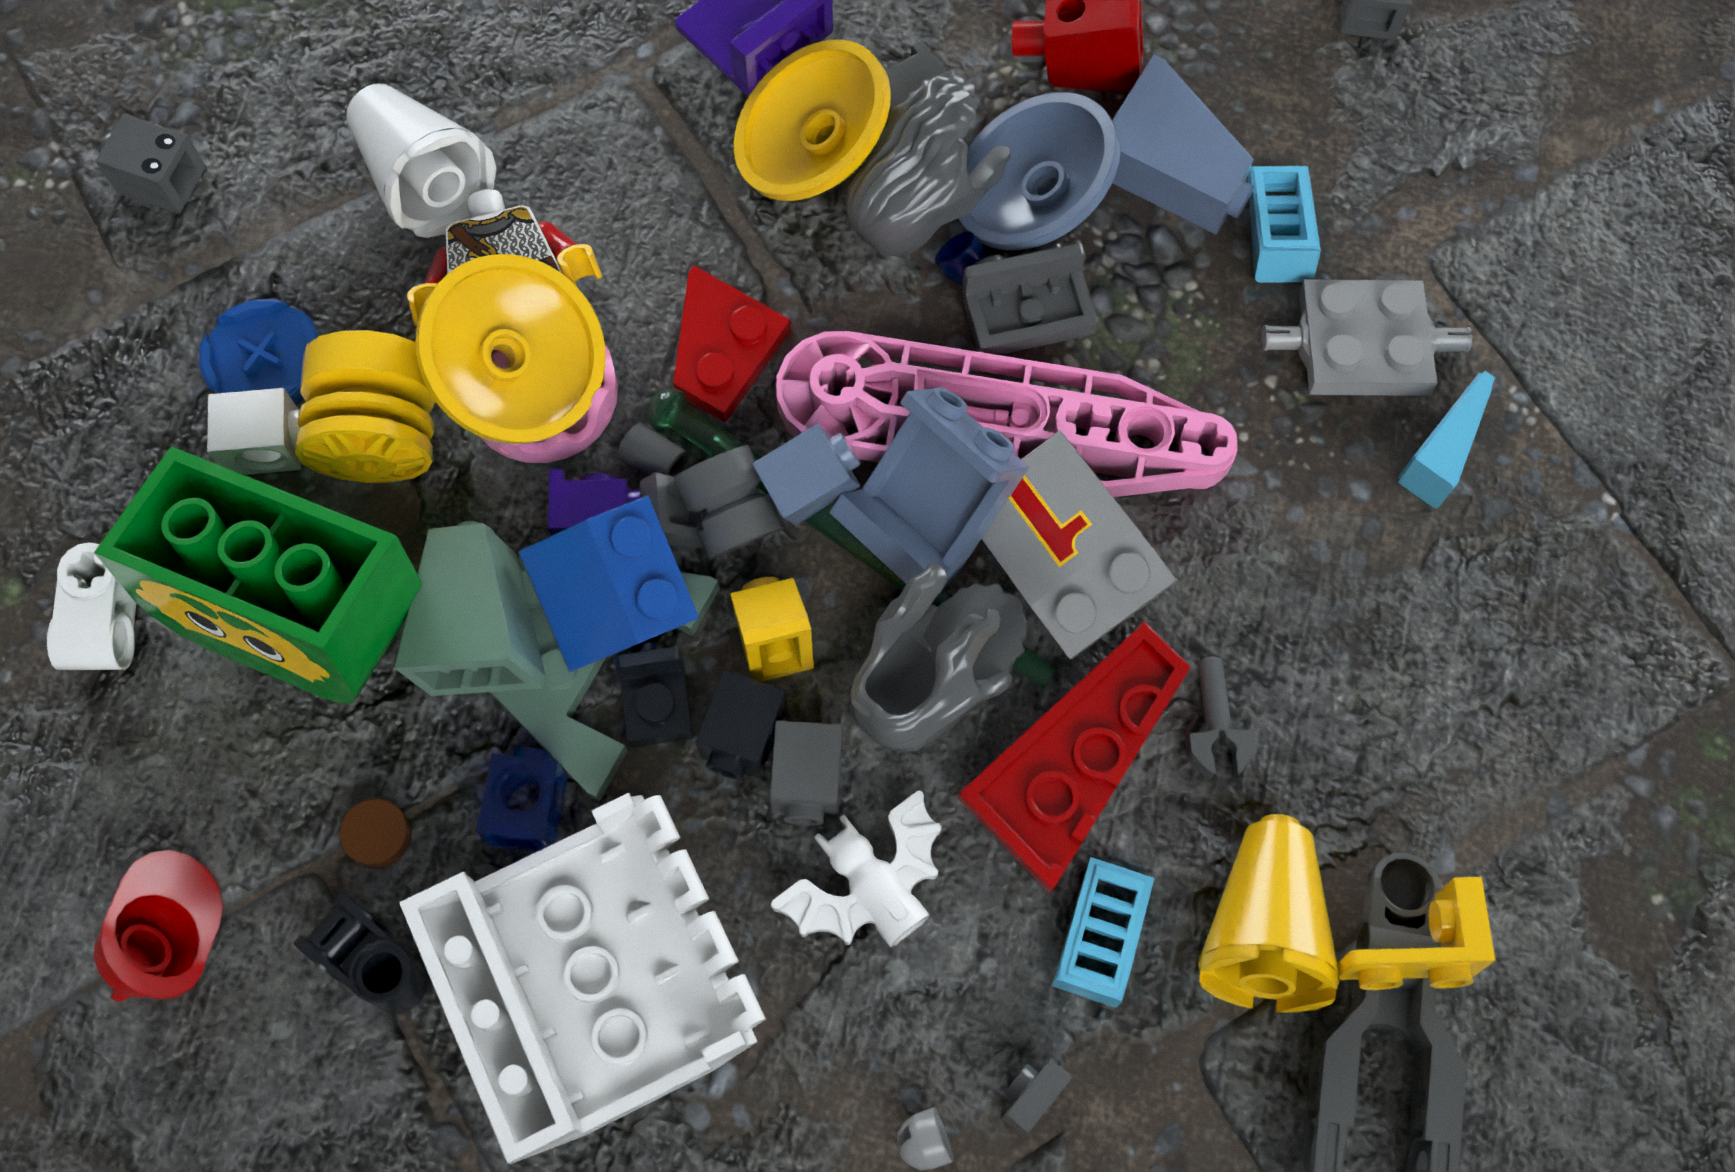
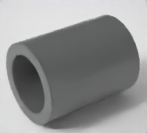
M637 423L622 440L617 458L646 477L655 472L675 477L684 469L688 459V452L643 423Z

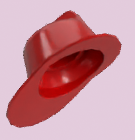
M173 850L151 852L133 862L121 878L104 917L101 930L95 939L93 957L98 973L107 985L113 988L110 999L122 1002L129 997H150L157 1000L178 998L196 985L204 970L207 957L220 926L223 903L219 885L210 871L192 856Z

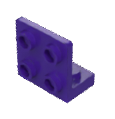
M699 0L676 17V30L749 97L760 80L780 61L805 46L824 40L833 33V0Z

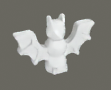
M922 791L913 793L889 813L888 823L896 841V857L890 864L874 856L873 847L868 839L860 835L843 814L839 819L845 828L829 841L819 833L814 838L829 856L832 867L849 880L850 894L845 897L831 895L820 890L807 879H802L777 896L771 903L772 909L790 917L799 928V934L802 937H806L811 933L825 931L837 935L846 945L852 943L856 931L867 923L875 924L878 932L890 947L896 946L918 929L929 918L930 914L920 901L911 894V891L918 882L937 878L938 870L931 859V846L941 832V825L935 823L926 811L924 793Z

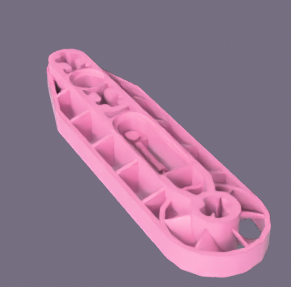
M825 331L802 340L785 356L777 374V407L787 431L796 437L818 423L832 437L841 432L860 460L879 463L907 419L910 412L905 407L898 406V399H903L907 391L936 387L948 389L963 399L968 406L966 412L983 427L994 429L1007 437L1014 445L1013 453L1020 459L1061 430L1094 473L1128 478L1101 481L1113 498L1187 488L1207 489L1216 485L1228 474L1238 451L1237 434L1232 424L1223 417L1212 413L1200 412L1119 374L851 331ZM861 356H865L873 364L870 367L862 368L857 360ZM890 357L902 359L901 363L892 362ZM917 361L963 370L962 373L913 366L909 365V362ZM969 370L1022 378L1023 383L969 375ZM1030 380L1078 387L1083 388V393L1031 385L1029 383ZM835 389H842L840 396H833ZM1091 390L1116 393L1129 400L1091 394ZM891 397L888 404L879 401L880 399ZM856 424L858 432L849 435L846 429ZM1076 428L1086 430L1085 436L1076 434ZM1109 432L1116 433L1113 442L1107 441ZM1133 435L1148 437L1155 447L1140 448L1133 444L1129 437ZM879 438L887 439L886 445L874 443ZM1172 442L1177 443L1174 452L1169 451ZM1201 448L1206 449V456L1201 454Z

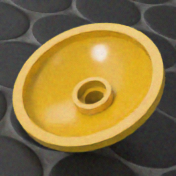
M835 39L805 46L775 65L751 92L736 125L734 156L743 178L757 192L768 198L780 201H795L821 194L837 186L852 175L874 149L888 117L891 91L889 79L882 64L864 46L849 40Z
M494 254L467 261L448 273L434 287L426 299L418 319L415 341L416 356L428 391L435 402L453 421L471 433L487 440L506 444H529L556 436L575 424L592 405L591 401L594 394L601 387L605 371L606 352L599 320L587 298L570 279L553 267L538 260L514 254ZM492 350H499L507 356L508 368H499L493 363L491 358Z

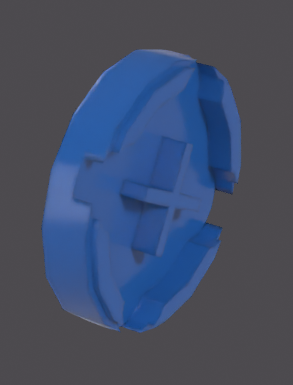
M271 298L245 301L227 309L216 319L218 325L212 330L210 336L207 333L205 334L199 348V369L207 387L213 394L284 388L295 405H298L304 399L300 393L304 351L308 343L320 336L311 318L302 311L300 312L295 308L289 307L286 302Z

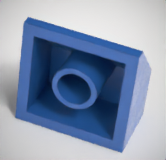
M648 495L586 519L518 552L568 672H572L699 619V615Z

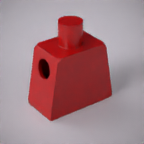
M1046 0L1044 20L1013 21V57L1045 56L1048 82L1054 87L1129 94L1142 74L1144 53L1142 0Z

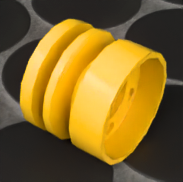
M370 330L338 331L321 335L308 343L303 355L300 393L306 403L301 405L298 414L297 425L299 426V431L295 444V455L300 462L320 474L341 480L363 483H392L413 479L427 472L432 463L433 446L430 440L434 434V422L429 412L432 411L435 400L423 381L416 356V343L395 334Z

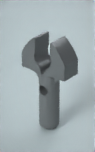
M1214 656L1205 657L1198 662L1205 725L1200 732L1189 733L1185 739L1187 759L1197 771L1208 780H1211L1216 774L1215 761L1211 749L1218 737H1220L1221 743L1231 751L1233 778L1235 779L1248 765L1257 749L1254 729L1241 730L1231 721L1223 661L1221 658Z

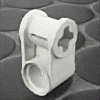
M90 542L78 544L68 550L59 562L53 618L47 633L48 656L56 670H125L130 666L135 650L134 622L137 603L94 554L100 544Z

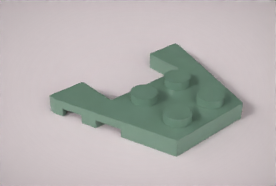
M519 555L518 561L546 678L544 687L540 689L489 693L531 734L552 759L579 784L580 788L591 799L600 802L628 751L624 744L572 719V716L606 657L568 672ZM681 572L699 619L676 629L693 636L720 587L718 580L710 576Z

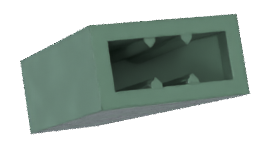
M464 521L460 522L457 526L429 529L418 570L422 586L409 607L394 668L430 696L543 688L546 675L517 554L494 533L493 529L484 523Z

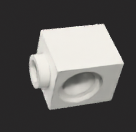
M284 388L208 394L207 452L218 465L243 475L301 470V462L295 455L296 437L299 431L297 421L300 410H298Z

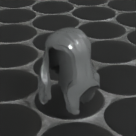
M945 71L931 79L923 80L918 89L909 93V97L905 102L889 110L884 129L874 153L854 176L847 188L845 208L850 224L865 243L870 244L872 248L886 255L905 257L923 246L940 226L970 215L987 191L999 183L1003 177L1006 163L1010 159L1011 151L1008 147L995 146L970 174L968 173V145L963 138L966 136L971 122L976 117V109L979 103L975 99L974 84L965 83L964 79L955 71Z
M932 562L928 564L925 571L911 578L906 583L901 595L891 601L877 621L870 655L854 678L849 697L850 714L859 729L884 747L897 751H916L938 739L978 704L1007 690L1013 680L1011 677L1013 664L1016 658L1024 653L1025 647L1023 642L1027 639L1028 621L1025 618L1026 609L1017 596L1004 593L1001 585L998 583L985 587L975 583L969 588H960L953 597L937 607L932 605V602L942 591L948 578L941 564Z

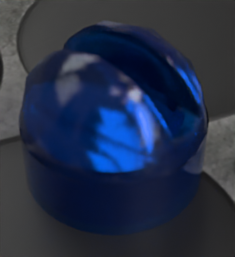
M966 231L954 236L940 248L936 254L935 263L947 278L963 285L965 268L987 258V254L973 232Z

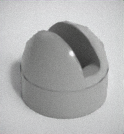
M935 1107L916 1113L904 1121L897 1132V1143L901 1147L900 1156L903 1161L920 1171L935 1169L954 1162L947 1132Z

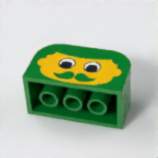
M172 446L94 552L131 598L148 614L174 632L208 650L316 696L342 704H351L356 700L406 621L409 607L422 586L417 572L396 535Z

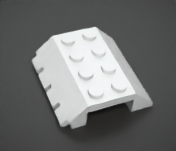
M627 793L591 810L597 822L596 824L474 882L465 872H462L399 902L508 1164L518 1162L588 1135L716 1070L757 1042L752 1028L766 1020L745 974L730 980L727 978L725 971L739 961L716 912L712 911L699 916L696 911L698 907L709 900V897L687 850L684 849L670 854L667 849L679 840L680 836L661 795L652 796L644 800L642 795L632 797Z

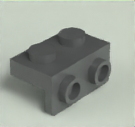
M1058 243L1047 244L1039 247L1032 253L1010 258L990 256L965 268L962 300L977 352L1002 355L1096 334L1098 320L1082 272L1086 255L1081 243L1067 246Z

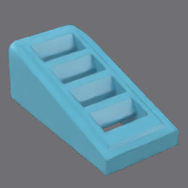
M1251 166L1248 173V184L1254 186L1249 203L1255 280L1259 283L1303 282L1304 279L1313 280L1321 249L1308 166ZM1265 192H1295V196H1266ZM1268 213H1297V214H1268ZM1271 235H1288V236H1271Z
M1486 371L1478 373L1398 476L1400 479L1398 483L1433 508H1439L1459 482L1495 377Z
M1090 857L1051 985L1052 987L1117 1008L1122 1003L1154 882L1153 877ZM1098 880L1135 891L1132 904L1095 892ZM1091 905L1128 917L1125 928L1089 916ZM1084 930L1121 941L1118 952L1083 941ZM1078 954L1112 965L1111 977L1076 966Z

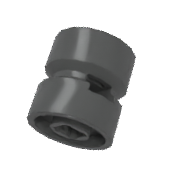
M749 445L716 455L682 471L674 477L687 511L698 512L702 517L695 529L709 560L733 552L784 528L771 496L758 493L756 489L761 478L752 465L755 459Z

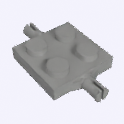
M1304 279L1299 290L1301 311L1299 325H1263L1261 333L1263 351H1298L1301 360L1307 368L1309 395L1431 396L1437 385L1434 362L1435 351L1468 353L1472 345L1470 327L1435 328L1427 312L1423 281Z

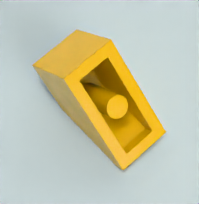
M762 577L746 583L741 591L730 593L748 670L752 679L763 682L814 669L811 626L794 578L779 581L777 577Z

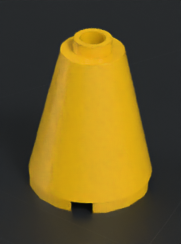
M1282 814L1267 815L1261 818L1259 822L1248 826L1245 831L1198 962L1201 987L1218 999L1253 1009L1254 997L1277 1000L1276 1012L1283 1013L1314 1011L1331 1005L1336 999V990L1338 989L1340 977L1312 833L1301 826L1300 822L1293 817Z

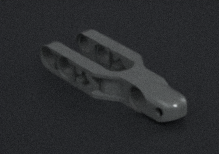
M1393 853L1382 858L1369 871L1365 884L1363 917L1357 935L1355 950L1439 948V943L1433 940L1430 932L1429 907L1431 901L1435 900L1434 896L1442 887L1439 876L1431 865L1420 857L1409 853ZM1404 978L1402 986L1385 990H1364L1359 987V980H1352L1350 1007L1311 1049L1300 1172H1343L1347 1128L1354 1127L1362 1033L1368 1026L1375 1025L1388 1027L1399 1033L1415 1052L1405 1172H1459L1466 1065L1435 1012L1436 988L1430 987L1429 978Z

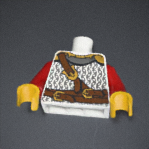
M484 189L474 192L467 199L470 218L452 222L446 227V246L436 251L424 283L409 290L407 297L414 326H417L426 299L434 287L448 273L467 261L494 254H514L538 260L558 270L574 284L585 276H595L596 280L603 277L592 247L586 244H577L551 222H537L529 206L520 205L505 209L500 192L493 189Z

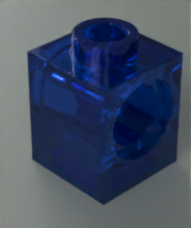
M526 747L514 748L512 756L492 753L476 831L489 846L538 852L556 843L568 777L559 762L552 761V754L543 750ZM529 784L540 787L539 798L531 808L524 811L509 809L511 795L516 789Z

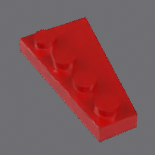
M1144 622L959 793L958 800L1031 876L1051 894L1191 666Z

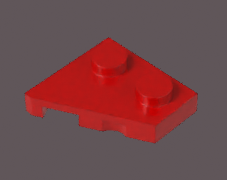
M693 265L688 273L673 380L675 394L726 423L791 332V320Z

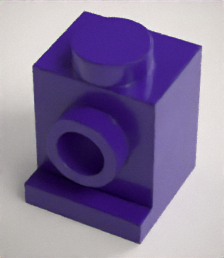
M550 469L548 530L550 535H555L586 519L641 498L640 489L629 490L626 479H616L614 476L604 473L586 474L580 477L579 480L567 481L562 469Z

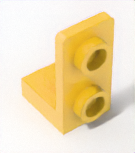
M1454 877L1434 896L1435 900L1431 901L1429 907L1430 932L1433 940L1436 943H1441L1442 948L1352 950L1337 963L1340 980H1359V987L1364 990H1385L1400 987L1403 985L1404 978H1429L1430 987L1457 988L1474 983L1473 977L1495 961L1482 877Z

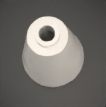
M385 84L367 86L360 90L351 100L347 109L348 125L389 216L402 229L412 230L417 236L426 238L446 234L445 229L450 223L470 218L467 199L471 194L479 190L494 188L497 168L492 151L473 132Z

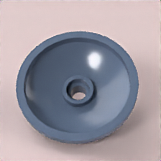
M1067 92L1039 95L1009 108L992 120L977 135L968 147L967 171L970 174L995 146L1008 147L1011 151V156L1006 163L1003 177L999 183L987 191L970 215L958 219L977 241L988 247L1006 251L1038 247L1072 231L1096 209L1115 178L1120 160V138L1112 119L1104 108L1094 100L1080 94Z

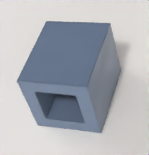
M818 423L752 463L782 517L795 525L837 501L841 493L850 492L860 487L852 470L861 464L852 447L841 432L832 437Z

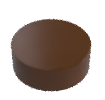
M368 799L356 804L345 815L340 827V842L344 851L358 864L367 868L379 869L396 863L406 853L411 842L412 831L408 818L396 805L383 799Z

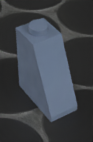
M1153 54L1112 120L1120 138V160L1112 183L1217 235L1227 216L1230 215L1237 219L1251 196L1254 186L1246 183V179L1254 159L1164 59Z

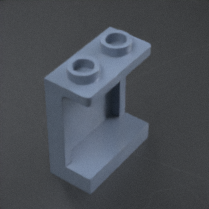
M936 387L907 391L901 404L910 414L863 489L841 493L829 513L905 583L925 571L928 564L935 562L941 564L948 575L944 585L946 587L951 585L1029 469V466L1013 453L1014 445L1007 437L994 429L983 427L966 412L968 406L963 399L948 389Z

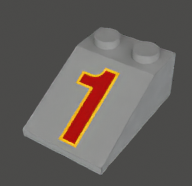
M1059 430L1021 459L1029 466V469L982 537V540L1069 659H1074L1175 584L1177 579L1065 435Z

